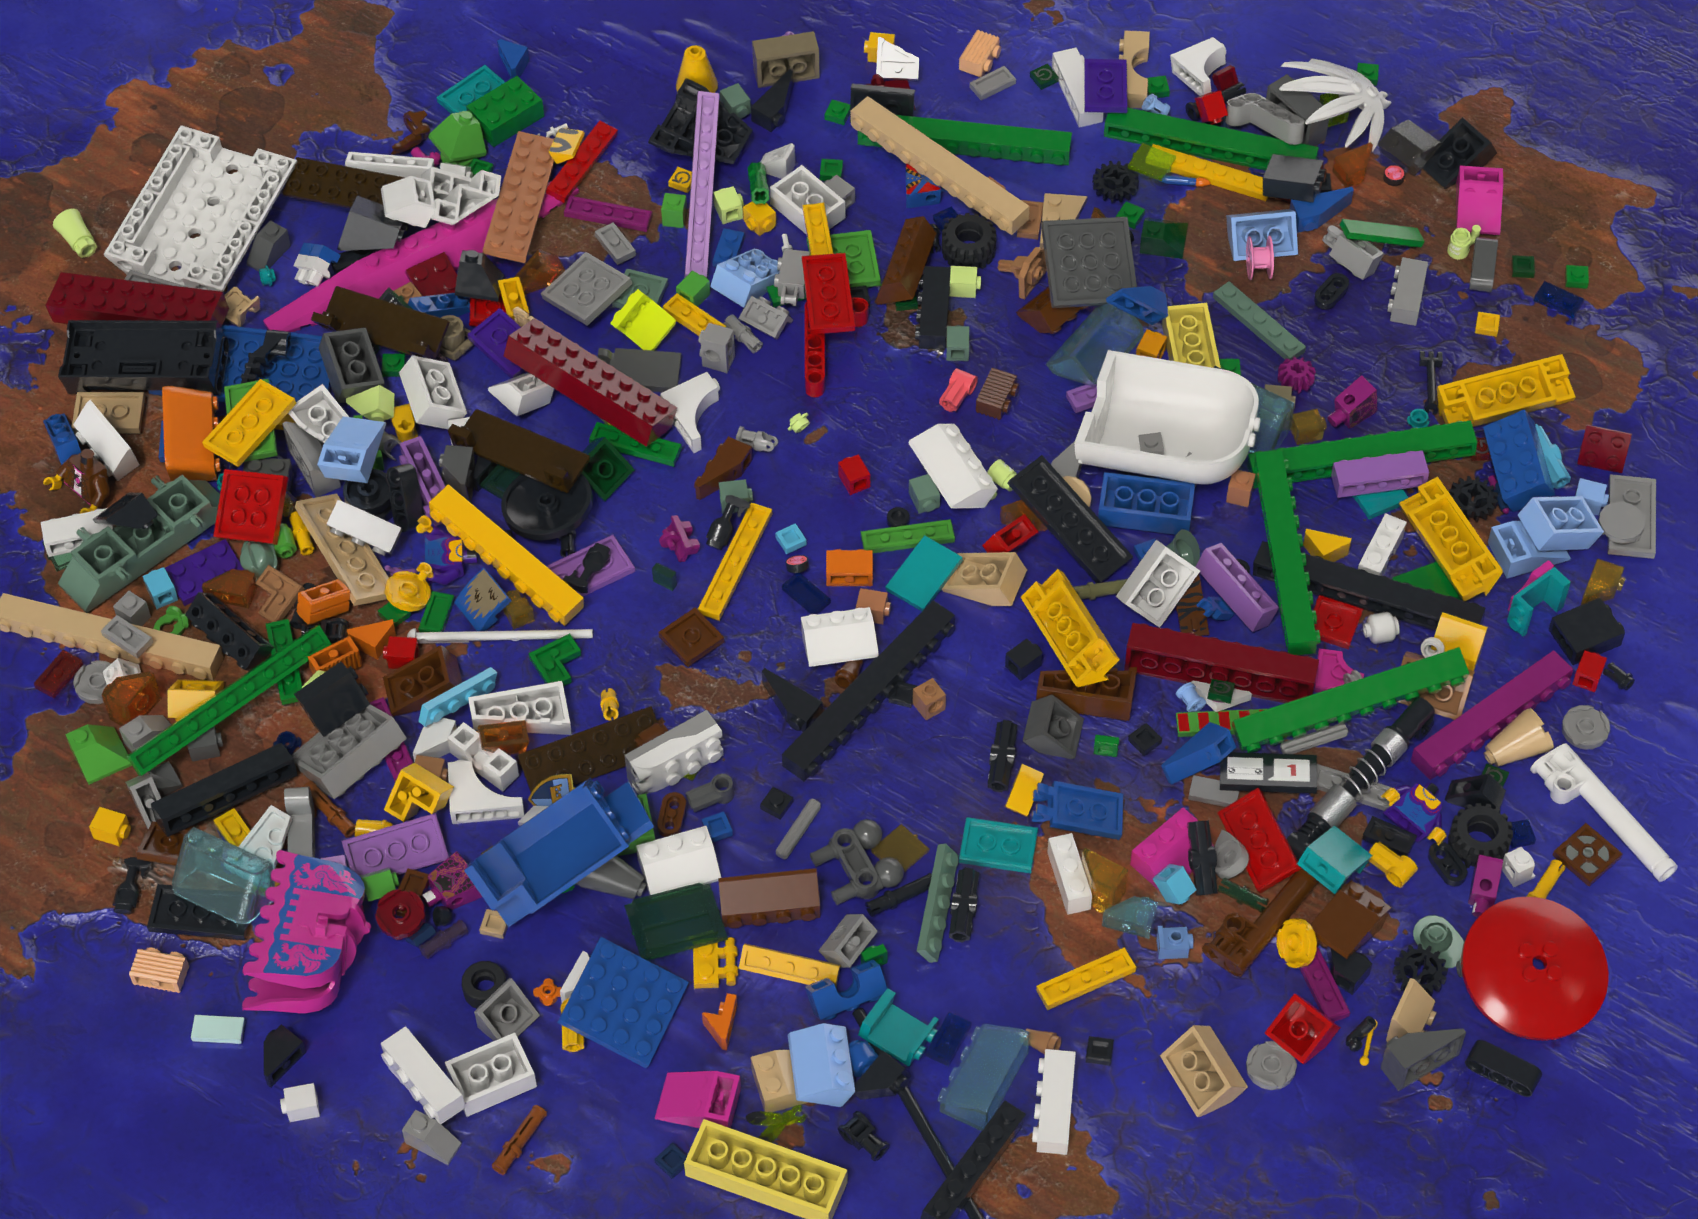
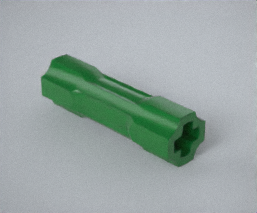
M752 162L747 167L751 200L755 204H765L770 199L766 181V168L761 162Z

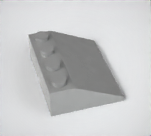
M370 704L325 737L318 732L291 756L294 759L295 767L310 781H314L323 793L335 799L343 795L346 789L354 782L362 779L365 773L373 766L381 763L385 756L391 751L396 750L407 738L392 716Z

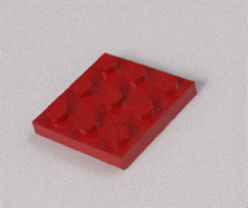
M224 469L213 537L277 545L288 477Z

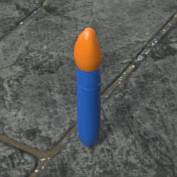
M1170 175L1158 177V181L1165 184L1197 187L1211 184L1208 179L1202 177L1189 178Z

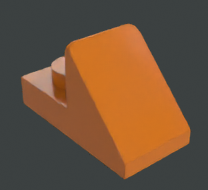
M727 993L725 1002H720L718 1015L702 1013L704 1026L722 1050L728 1049L736 1015L737 995Z

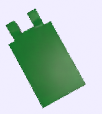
M1437 562L1392 577V580L1409 583L1415 587L1430 589L1435 593L1453 596L1462 600Z

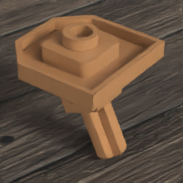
M1035 247L1028 257L1017 256L1014 261H998L997 268L999 271L1013 272L1015 277L1019 279V298L1025 300L1047 271L1044 248Z

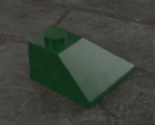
M1145 217L1140 253L1183 259L1188 223Z
M606 437L595 438L582 451L590 456V461L581 474L585 476L590 487L603 501H606L635 470Z

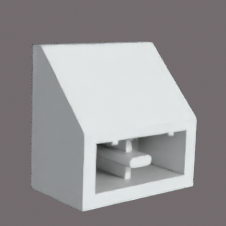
M409 176L384 185L381 188L385 217L409 223L412 226L426 228L436 209L431 181Z
M530 373L516 376L488 388V391L516 416L550 404L554 390L553 387Z

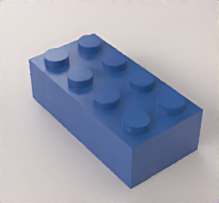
M1525 409L1483 427L1502 499L1512 512L1524 508L1533 497H1551L1555 495L1535 422Z
M1104 472L1098 518L1105 526L1174 535L1181 529L1189 531L1195 484Z

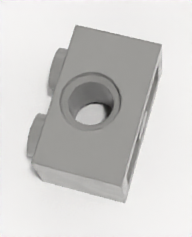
M708 323L705 331H701L698 340L701 343L699 356L702 357V366L728 373L735 358L734 329Z
M846 914L818 951L829 963L841 965L840 968H850L878 931L863 914Z

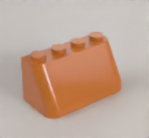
M177 386L162 387L164 457L170 480L174 481L182 474L188 480H218L217 472H221L220 458H217V454L206 449L202 443L219 424V418L215 417V410L219 409L218 397L213 396V393Z

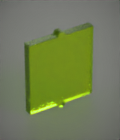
M1142 143L1137 152L1133 153L1128 169L1162 182L1167 172L1171 171V166L1176 160V156Z

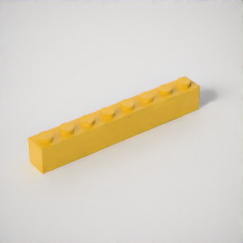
M449 484L429 502L430 516L436 522H442L451 535L454 537L458 536L469 550H475L480 554L483 562L487 565H493L502 578H508L514 583L515 588L520 593H526L531 597L534 605L538 608H544L553 621H559L565 626L584 608V598Z

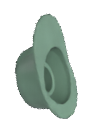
M1181 529L1173 541L1166 546L1194 567L1200 559L1199 545L1191 532L1185 529Z
M248 541L243 543L240 563L247 577L253 582L258 580L268 565L277 569V556L273 544Z
M1430 915L1421 918L1415 924L1413 936L1417 945L1421 944L1424 950L1428 946H1432L1431 952L1433 954L1439 951L1438 959L1446 960L1444 967L1453 968L1456 966L1457 961H1461L1464 940L1446 919L1437 915Z

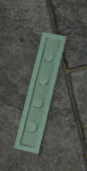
M1230 281L1213 292V298L1282 358L1291 360L1293 356L1298 358L1305 353L1306 346Z
M939 844L937 847L917 946V952L929 963L938 962L948 908L950 907L952 887L954 886L956 867L958 865L959 855L947 844Z

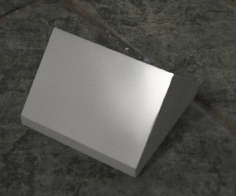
M509 978L474 1011L477 1027L493 1041L512 1033H516L518 1037L540 1016L512 978Z

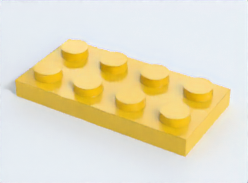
M260 379L203 440V446L239 467L296 405L295 398Z

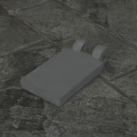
M599 348L598 350L599 359L631 377L652 392H664L678 385L681 353L615 348V353L605 348Z

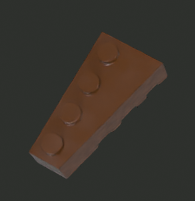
M1129 667L1127 671H1117V668H1111L1106 673L1109 680L1081 687L1075 686L1066 670L1040 671L1036 700L1054 695L1078 714L1129 721L1137 667Z

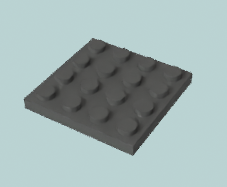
M1127 217L1042 221L1041 230L1052 308L1111 305L1106 302L1107 297L1122 288L1137 287Z

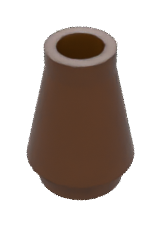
M863 660L847 661L835 673L836 684L846 689L859 676Z

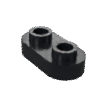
M1340 273L1330 275L1315 292L1314 303L1321 309L1334 307L1348 291L1349 279L1347 276Z
M1437 842L1433 843L1428 852V860L1446 884L1450 886L1463 884L1466 880L1467 868L1449 844L1442 842L1438 846ZM1437 855H1441V856H1443L1444 858H1443V859H1439V858H1437ZM1450 874H1456L1458 877H1452Z

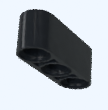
M409 463L390 467L386 472V481L394 524L403 529L402 532L415 530L419 524L417 520L424 516L416 469Z
M1483 1040L1475 1042L1465 1060V1065L1471 1071L1524 1097H1530L1542 1077L1541 1070L1535 1065Z

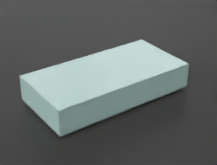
M195 1015L191 1039L197 1042L242 1044L245 1018Z

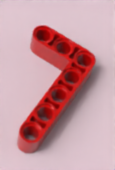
M851 298L855 327L866 325L869 319L868 302L863 298ZM806 302L805 391L808 396L816 398L822 396L825 392V333H810Z

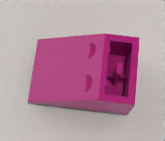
M1459 167L1456 181V229L1465 228L1471 233L1472 227L1479 225L1481 227L1480 234L1500 235L1503 168Z
M719 1071L667 1073L655 1119L700 1128L705 1119L731 1128L741 1091L740 1076Z

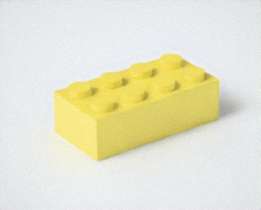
M1207 303L1167 306L1168 316L1162 319V328L1164 335L1167 336L1166 348L1169 360L1221 369Z

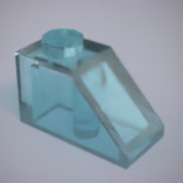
M1133 896L1104 910L1102 926L1149 939L1157 915L1158 902L1148 897L1140 898Z

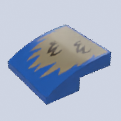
M483 567L467 583L454 603L477 631H486L498 620L495 615L512 600Z

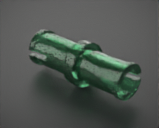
M1223 878L1221 883L1228 886L1229 889L1219 885L1218 892L1235 899L1238 904H1245L1258 910L1260 913L1265 910L1266 907L1259 905L1257 902L1259 901L1267 905L1268 898L1250 891V887L1246 885L1242 887L1227 878Z

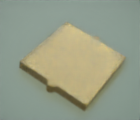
M901 824L886 836L879 845L871 849V852L879 860L886 857L897 859L902 864L904 872H906L929 852V848L918 839L917 834L913 835Z

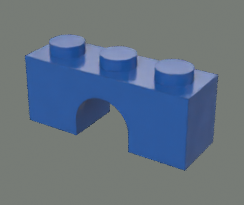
M872 959L850 968L853 982L847 990L842 992L836 990L835 984L829 978L805 986L813 1014L820 1020H829L836 1017L837 1013L841 1011H851L857 1009L860 1006L859 1004L866 1001L879 1000L887 989L880 965Z

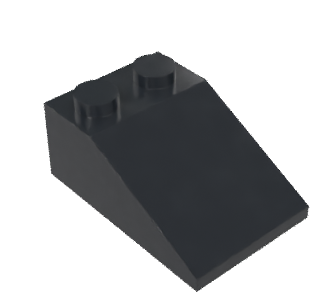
M1462 117L1416 163L1444 189H1447L1456 183L1460 166L1483 167L1497 152L1492 143Z

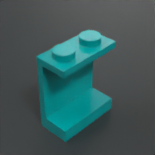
M1553 567L1514 595L1507 619L1509 626L1514 631L1525 636L1528 631L1533 608L1542 601H1545L1556 613L1564 607L1571 582Z
M1334 825L1306 848L1297 864L1336 894L1351 874L1355 871L1359 874L1362 873L1373 855Z
M887 988L862 1022L858 1036L905 1065L910 1066L914 1059L919 1060L926 1049L924 1047L926 1042L932 1043L936 1037L938 1030L935 1027L939 1019L934 1017L929 1025L924 1024L893 1005L896 993Z

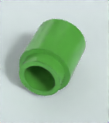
M284 523L280 525L278 543L274 545L276 556L281 558H289L297 550L292 530Z

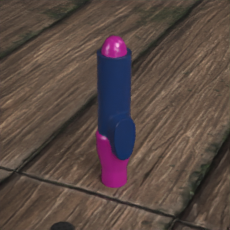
M1494 475L1489 476L1490 486L1494 485V492L1498 493L1499 508L1502 513L1508 514L1510 508L1502 499L1498 481Z

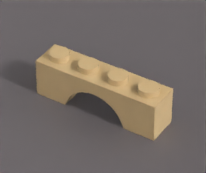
M1124 31V39H1120L1119 52H1123V55L1119 54V59H1127L1128 108H1142L1143 102L1147 97L1148 79L1137 74L1134 68L1141 63L1148 62L1150 32Z

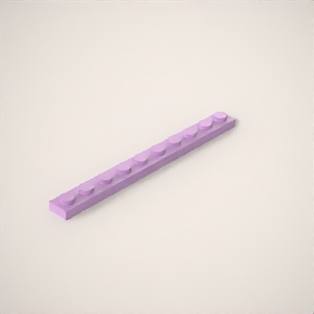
M698 91L684 278L692 270L707 278L719 93Z

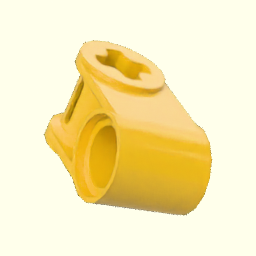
M410 404L394 407V417L391 418L397 438L404 442L418 437Z

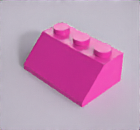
M1184 807L1181 808L1132 850L1130 865L1156 889L1158 887L1152 878L1169 864L1183 866L1187 874L1190 875L1193 870L1190 869L1188 861L1190 844L1187 823L1198 820Z

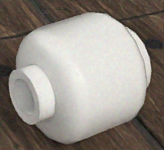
M1389 612L1371 614L1367 618V623L1363 624V632L1365 637H1369L1370 641L1374 644L1392 642L1396 635L1399 634V623L1396 616L1393 617Z

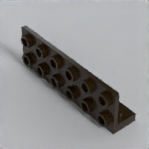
M296 157L297 163L282 193L287 197L350 209L357 196L383 205L382 186L405 177Z
M339 286L335 287L326 312L323 311L322 314L313 312L311 321L320 327L335 332L366 328L370 342L411 356L414 355L436 360L450 323L446 319Z
M475 409L464 426L459 427L452 424L447 430L454 446L473 447L474 454L566 493L570 491L590 461V456L479 409Z
M652 706L514 756L517 764H520L531 793L541 781L560 774H572L573 785L588 780L590 777L592 779L625 767V754L637 748L634 739L638 737L637 734L655 724L657 720Z

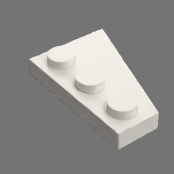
M270 805L228 859V864L266 888H269L271 872L277 865L276 853L283 848L292 822L291 816Z

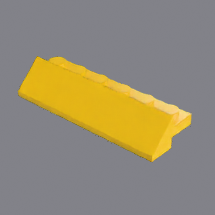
M1563 354L1437 386L1439 417L1443 416L1445 424L1471 420L1474 427L1503 419L1524 409L1528 413L1574 401L1576 397L1568 379L1570 372Z
M1438 477L1418 486L1419 493L1399 503L1400 509L1462 600L1467 601L1482 592L1487 596L1502 575V568Z
M1057 569L1043 584L1036 581L1020 598L1075 686L1081 687L1109 680L1106 673L1120 659L1064 572Z

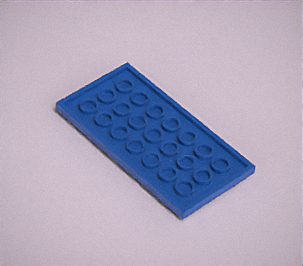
M222 325L221 328L225 336L228 337L229 352L221 395H213L218 397V402L226 403L225 386L241 384V375L244 374L245 363H248L249 360L248 353H253L263 345L267 330ZM291 333V347L287 356H277L269 364V367H263L264 376L259 378L262 380L269 379L270 385L295 398L296 402L322 384L330 392L331 384L319 351L322 336ZM148 390L149 394L162 396V390Z

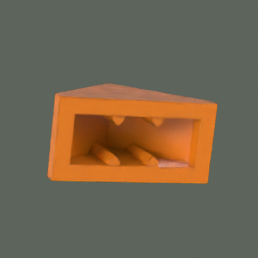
M393 619L347 629L348 636L351 637L359 651L377 660L383 654L384 645H388L389 636L396 637Z

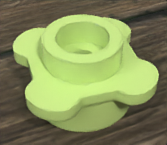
M798 413L793 416L789 421L790 427L788 430H793L795 433L804 430L810 424L806 418L809 414L804 413L801 415Z

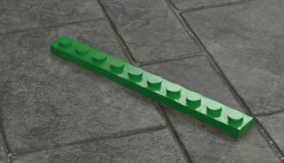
M316 625L132 751L126 757L139 776L144 775L308 661V656L332 644L320 625Z

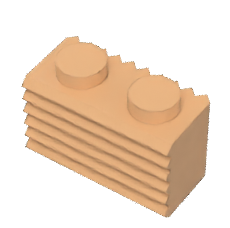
M977 30L959 58V70L978 77H982L985 72H989L993 59L998 58L1001 52V46H999L1000 38Z
M149 947L146 950L137 949L129 975L134 985L180 993L189 965L186 957L181 953L171 952L170 954L161 953L158 949Z

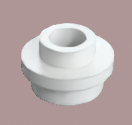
M1429 637L1421 644V652L1427 658L1445 652V647L1438 638ZM1430 645L1435 646L1437 650H1432Z

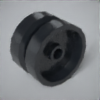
M372 469L368 483L346 480L343 486L345 503L387 522L393 517L386 474L383 471Z

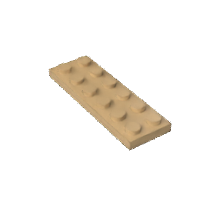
M338 494L296 501L294 508L337 579H340L349 588L350 600L353 605L357 606L386 600L384 590L389 577L367 543L364 544V547L352 542V537L346 534L343 537L330 532L331 527L326 525L337 500L341 501Z

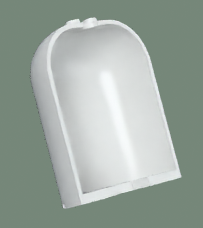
M1108 350L1097 379V398L1092 412H1085L1074 443L1076 459H1079L1078 463L1193 484L1202 485L1220 482L1240 468L1248 455L1250 447H1254L1256 439L1254 432L1259 431L1261 418H1257L1259 404L1257 391L1247 379L1231 371ZM1161 432L1164 455L1140 451L1139 435Z

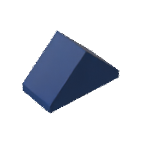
M502 39L497 40L499 56L510 78L512 79L515 76L520 78L529 63L528 47Z

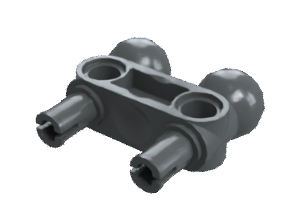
M860 820L855 824L853 830L839 829L829 839L828 845L809 853L815 867L835 858L836 860L838 859L850 883L831 891V896L836 905L854 897L860 899L874 898L883 887H895L903 878L904 869L897 859L891 857L882 858L873 867L864 849L875 848L882 839L881 827L874 820ZM843 843H850L846 847L841 846ZM865 881H871L869 885L862 884Z

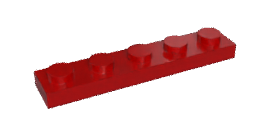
M599 121L579 146L574 158L567 161L546 188V194L565 203L615 139L618 130Z

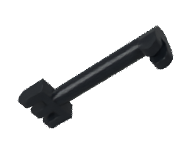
M1425 351L1419 352V366H1427V400L1424 404V410L1428 414L1429 409H1433V414H1438L1436 367H1442V352H1437L1436 358H1434L1433 351L1428 352V357H1425Z

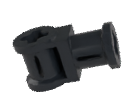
M333 618L331 620H322L320 627L330 643L334 644L337 640L340 641L346 638L349 622L342 618ZM303 623L301 628V635H303L316 625H308L307 623Z
M855 1111L853 1118L845 1125H840L837 1128L839 1134L847 1143L855 1146L858 1150L864 1148L871 1155L873 1161H878L889 1149V1143L887 1141L883 1142L875 1135V1127L859 1111Z

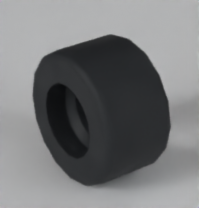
M479 961L469 966L462 976V990L466 1002L476 1009L507 981L503 969L490 961ZM489 980L494 982V986L489 990L480 991L475 989V986L481 981Z

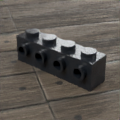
M198 592L185 614L192 621L191 624L195 628L205 632L207 639L220 645L222 652L233 657L237 661V665L248 671L264 662L274 648L213 593Z

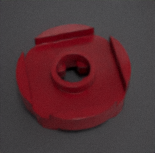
M392 890L386 893L377 904L378 908L375 915L377 924L383 933L395 940L412 936L426 921L424 904L421 898L412 891ZM398 909L401 911L407 910L403 918H395L397 915L396 911Z

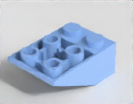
M754 248L717 264L710 287L745 308L751 296L759 299L760 296L762 297L767 292L768 286L774 285L775 274L780 272V270H777L778 261L771 259L763 251Z
M343 416L324 443L317 465L324 477L368 483L386 422Z
M1511 521L1491 527L1488 544L1507 579L1534 571L1548 560L1555 565L1571 559L1566 550L1539 551L1521 521Z

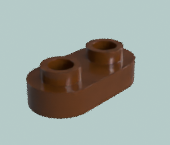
M671 792L665 795L662 800L657 821L658 832L662 837L678 834L682 830L686 812V799L682 794ZM678 806L677 809H672L671 807ZM668 826L674 827L673 829H666Z

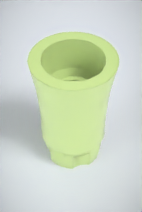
M68 209L61 212L54 219L53 228L62 235L79 257L84 258L93 255L97 245L87 229L80 212L77 209Z

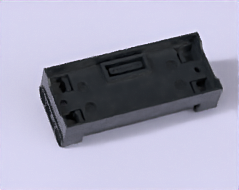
M68 320L67 343L58 378L68 394L91 392V390H162L164 386H177L212 392L213 395H221L228 359L229 341L218 321Z

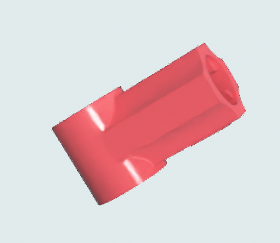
M956 368L951 375L949 386L939 400V404L946 411H957L966 395H971L974 391L978 377Z

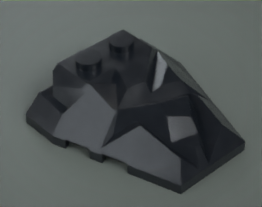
M686 78L677 92L673 107L662 125H657L648 143L669 153L693 157L698 91H710L706 87ZM719 100L715 161L734 164L753 130L735 113L730 114L723 108L724 104Z

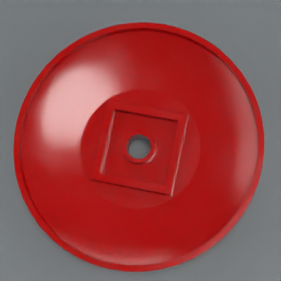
M1515 897L1501 901L1484 911L1470 927L1465 937L1461 953V968L1467 991L1483 1015L1496 1026L1510 1034L1540 1041L1564 1038L1587 1025L1597 1014L1604 1002L1608 988L1609 972L1603 947L1589 925L1572 910L1559 903L1538 897ZM1533 959L1541 960L1544 964V969H1536L1533 966Z

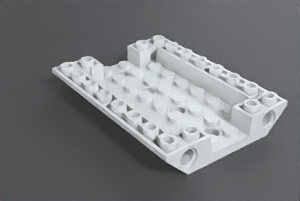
M180 126L106 249L104 256L126 274L133 270L190 288L223 292L295 168L297 160L259 148L253 157L222 148L218 136ZM230 170H238L233 174H228ZM212 199L220 201L219 204L214 206L208 205V202ZM192 234H200L199 237L190 238ZM174 266L181 267V269L176 271L171 270Z

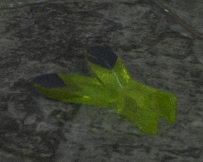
M796 1105L791 1110L782 1114L762 1111L752 1112L746 1115V1120L752 1125L768 1126L758 1138L773 1143L786 1125L802 1123L806 1120V1115L795 1116L796 1112L802 1111V1106Z

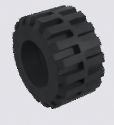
M965 213V215L958 214L956 218H950L949 223H945L942 230V254L944 260H948L950 266L977 267L978 270L979 267L983 269L986 267V264L992 262L996 251V229L991 221H987V218L984 216L979 217V214L976 213L974 215ZM964 241H973L975 243H964Z
M1476 803L1475 807H1472L1471 804L1467 805L1465 810L1460 809L1453 819L1448 844L1453 848L1461 861L1465 863L1467 868L1470 866L1475 867L1479 855L1504 859L1505 854L1508 853L1513 836L1511 821L1507 822L1508 816L1506 814L1501 815V810L1497 807L1492 809L1490 804L1481 806V803ZM1475 831L1483 832L1492 840L1480 842L1473 839L1469 833Z

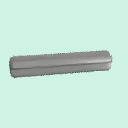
M1344 723L1337 724L1282 742L1280 749L1282 754H1294L1346 737L1348 729Z
M810 799L777 847L776 855L784 860L788 858L820 810L821 803L819 801Z

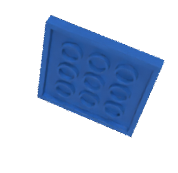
M600 937L557 1023L647 1069L689 982Z

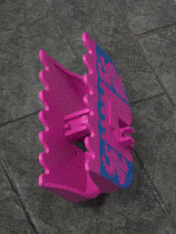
M279 850L276 853V860L278 863L285 865V867L272 870L271 879L280 885L269 887L265 891L266 898L274 901V904L265 905L260 909V916L269 920V923L259 924L255 927V935L264 941L250 945L249 953L251 956L257 957L258 960L245 963L242 970L243 975L255 977L250 979L248 986L251 991L256 992L258 995L245 998L242 1003V1009L304 1014L316 1012L327 1007L335 1000L340 989L341 975H345L346 970L354 961L357 945L362 941L364 934L370 932L371 924L366 922L362 905L365 897V886L361 877L347 866L329 860Z

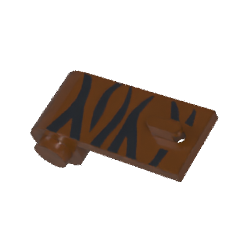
M1199 574L1176 604L1180 632L1193 633L1198 636H1209L1207 617L1204 616L1205 610L1197 607V604L1203 598Z

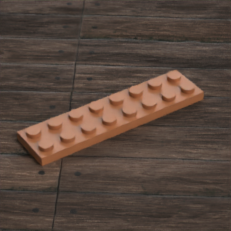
M518 131L484 243V254L522 263L526 262L555 162L549 154V149L554 139Z

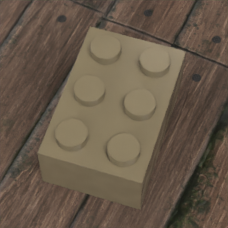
M814 31L752 41L753 70L758 88L773 86L789 69L793 70V82L820 78L819 48Z

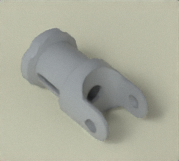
M742 426L739 427L736 435V440L752 446L755 451L763 450L770 452L778 444V439L775 436L768 435L763 431L753 432L745 430Z
M384 431L379 450H382L387 457L396 461L390 455V451L402 442L394 435Z

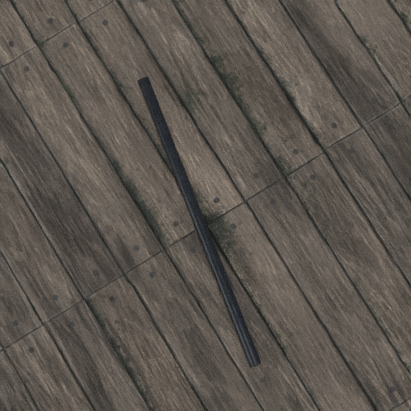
M858 1008L852 1015L861 1028L867 1014L863 1008ZM869 1042V1044L872 1046V1048L879 1056L883 1052V1050L879 1049L878 1047L874 1046ZM907 1085L905 1089L898 1091V1095L947 1178L955 1167ZM971 1197L963 1207L969 1219H984Z

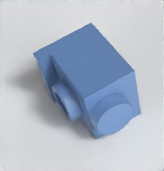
M1157 927L1158 959L1188 958L1189 949L1193 948V934H1188L1187 927Z

